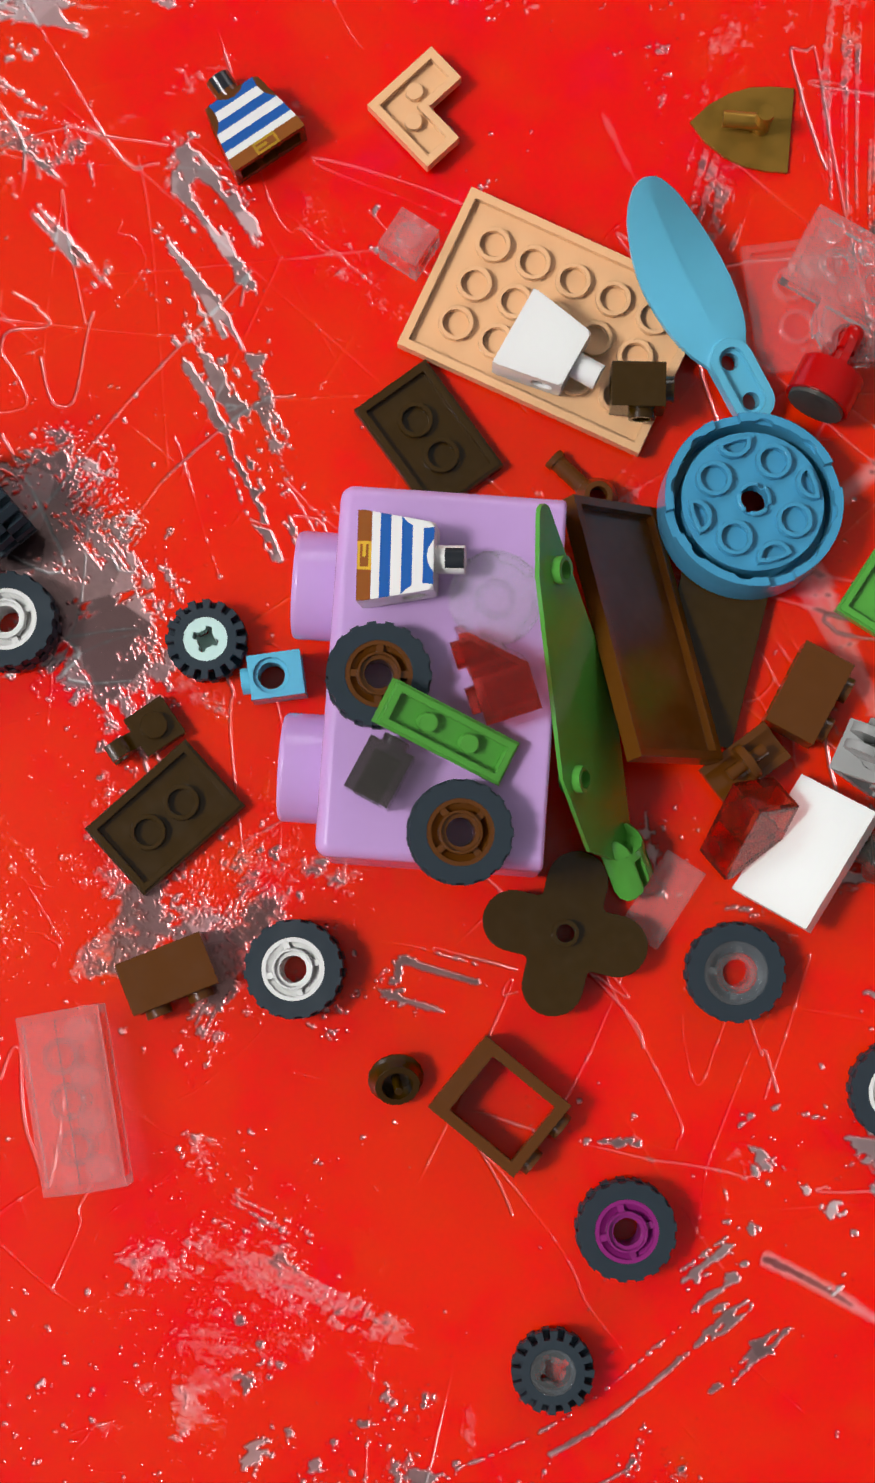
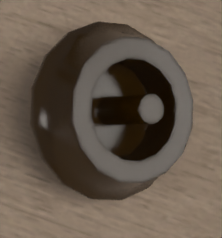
M391 1054L381 1058L372 1066L368 1074V1085L371 1092L383 1102L390 1105H401L409 1102L416 1096L423 1083L424 1073L421 1065L414 1058L404 1054Z

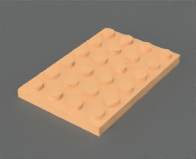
M471 187L397 342V348L423 360L426 359V361L636 457H638L654 421L644 423L631 422L628 420V415H609V377L612 361L667 362L666 376L675 377L685 356V353L663 329L647 303L636 278L631 258L474 187ZM534 288L542 292L591 332L590 342L584 354L605 365L593 389L570 377L559 396L492 373V361Z

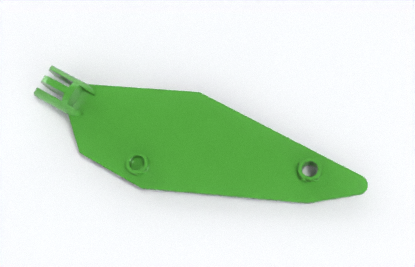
M539 504L536 508L535 581L559 775L558 783L561 791L565 794L586 852L601 856L614 892L620 899L631 901L643 893L644 887L648 884L654 870L642 836L630 824L619 728L595 635L573 575V564L570 557L565 553L550 507L547 504Z

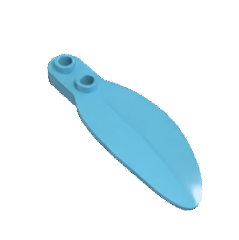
M657 176L641 178L635 184L630 194L626 226L633 268L647 303L675 344L693 361L708 371L732 416H737L738 413L743 412L771 414L775 405V395L752 350L746 344V324L743 309L731 276L721 256L699 220L681 195L671 185ZM723 356H729L733 360V370H726L722 366ZM744 395H750L754 399L755 406L753 410H749L743 405Z

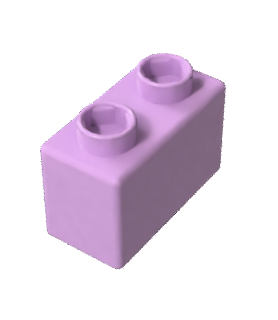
M352 486L345 489L341 496L338 533L303 531L298 534L291 585L290 625L293 638L329 641L330 654L337 640L357 625L360 627L371 621L385 624V621L394 623V626L401 629L405 627L411 631L410 634L415 639L418 638L422 642L425 653L429 655L432 681L428 695L520 743L499 786L385 728L371 730L372 728L355 725L353 721L348 718L345 719L335 705L333 706L327 689L324 715L288 713L283 719L279 744L276 786L277 816L282 822L316 824V849L331 863L421 870L411 856L406 839L407 820L412 807L423 793L436 784L451 779H470L487 785L497 795L499 794L505 801L504 804L510 810L512 816L511 822L514 828V837L511 843L512 849L502 867L492 875L536 877L542 870L552 740V716L535 581L536 508L539 504H547L550 507L564 547L567 514L566 501ZM358 510H369L436 523L440 531V545H466V574H439L438 596L434 598L362 608L356 601ZM380 663L370 665L364 673L367 683L375 688H384L392 680L390 669ZM456 818L448 824L446 836L450 843L462 847L471 841L473 829L471 824L465 819Z

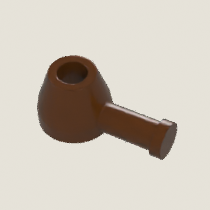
M561 450L557 451L545 465L563 479L575 491L576 495L590 497L591 491L601 490L605 494L606 500H619L618 493L612 483L603 478L587 479L564 457L565 454Z

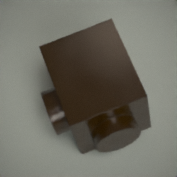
M612 361L609 377V415H628L629 421L639 423L652 422L655 420V416H662L666 403H673L674 376H666L667 362Z

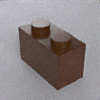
M806 640L800 646L760 723L765 721L771 730L807 749L814 745L816 740L823 743L835 722V719L829 716L836 701L842 704L846 701L856 682L855 679L849 677L855 665Z
M200 931L114 965L133 1016L145 1013L148 1021L173 1012L171 1003L179 999L188 997L190 1004L215 995L213 986L223 982L204 932Z

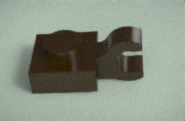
M160 695L124 719L123 721L130 732L106 745L104 749L117 766L141 748H143L150 759L186 735V732Z

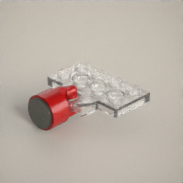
M820 204L808 223L778 283L816 304L810 321L811 339L817 341L822 351L821 353L809 352L803 355L786 388V394L791 404L803 414L821 422L837 423L846 420L864 385L862 377L854 368L865 367L866 370L875 365V234Z

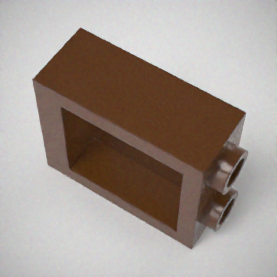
M487 1035L481 1039L428 1105V1108L513 1178L519 1170L527 1174L543 1153L537 1148L549 1134L555 1139L571 1120V1117L566 1113L571 1105ZM492 1057L496 1058L554 1106L512 1159L451 1110V1107Z

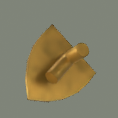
M750 87L729 93L709 104L690 122V125L704 143L724 159L746 169L766 173L787 174L794 88Z

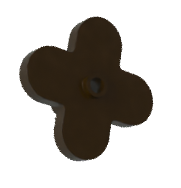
M572 851L563 854L555 860L548 871L544 891L541 895L519 890L504 891L489 901L483 913V929L490 942L502 950L526 957V965L521 983L522 994L527 1004L534 1011L545 1016H560L571 1011L580 1001L588 973L594 972L610 977L627 976L640 968L647 955V938L639 924L630 918L608 913L604 910L603 906L608 889V875L602 862L590 853ZM569 925L572 927L574 936L571 941L562 942L557 938L556 932L559 926Z

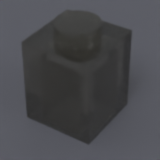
M385 732L382 739L371 734L344 784L345 789L388 811L415 762L414 756L407 753L410 745Z

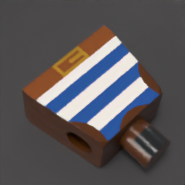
M225 69L216 73L208 80L207 87L217 101L210 104L205 109L214 136L238 185L307 140L305 125L301 119L259 77H251L241 85H238L230 72Z

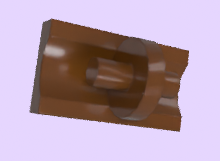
M763 721L722 752L723 760L711 765H705L698 771L722 803L727 806L791 758V755L776 739L765 721Z

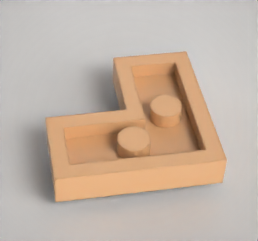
M431 46L367 104L368 111L426 172L431 170L459 144V137L433 109L461 84V76Z

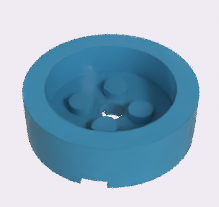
M743 412L738 413L737 416L715 422L712 420L703 425L681 445L660 486L657 499V522L666 551L676 566L694 583L710 592L727 598L740 600L764 599L784 593L795 587L815 569L836 540L841 527L844 511L843 488L840 487L836 473L831 465L833 463L832 458L822 444L804 428L772 414ZM746 491L759 493L764 499V509L747 512L746 507H744L741 501L742 494Z

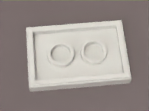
M801 774L732 889L811 933L875 828V811Z

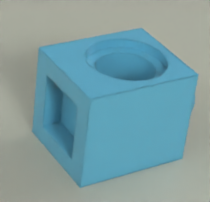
M300 649L246 656L247 668L240 669L243 695L251 694V700L255 705L308 698L303 657ZM269 667H279L285 673L284 681L278 688L267 689L261 685V675Z

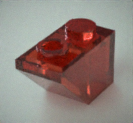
M463 624L454 627L458 640L449 644L457 669L467 668L472 686L464 688L472 715L481 713L483 720L488 726L542 708L529 663L523 654Z
M774 777L733 783L700 851L724 880L732 879L783 839L799 805Z

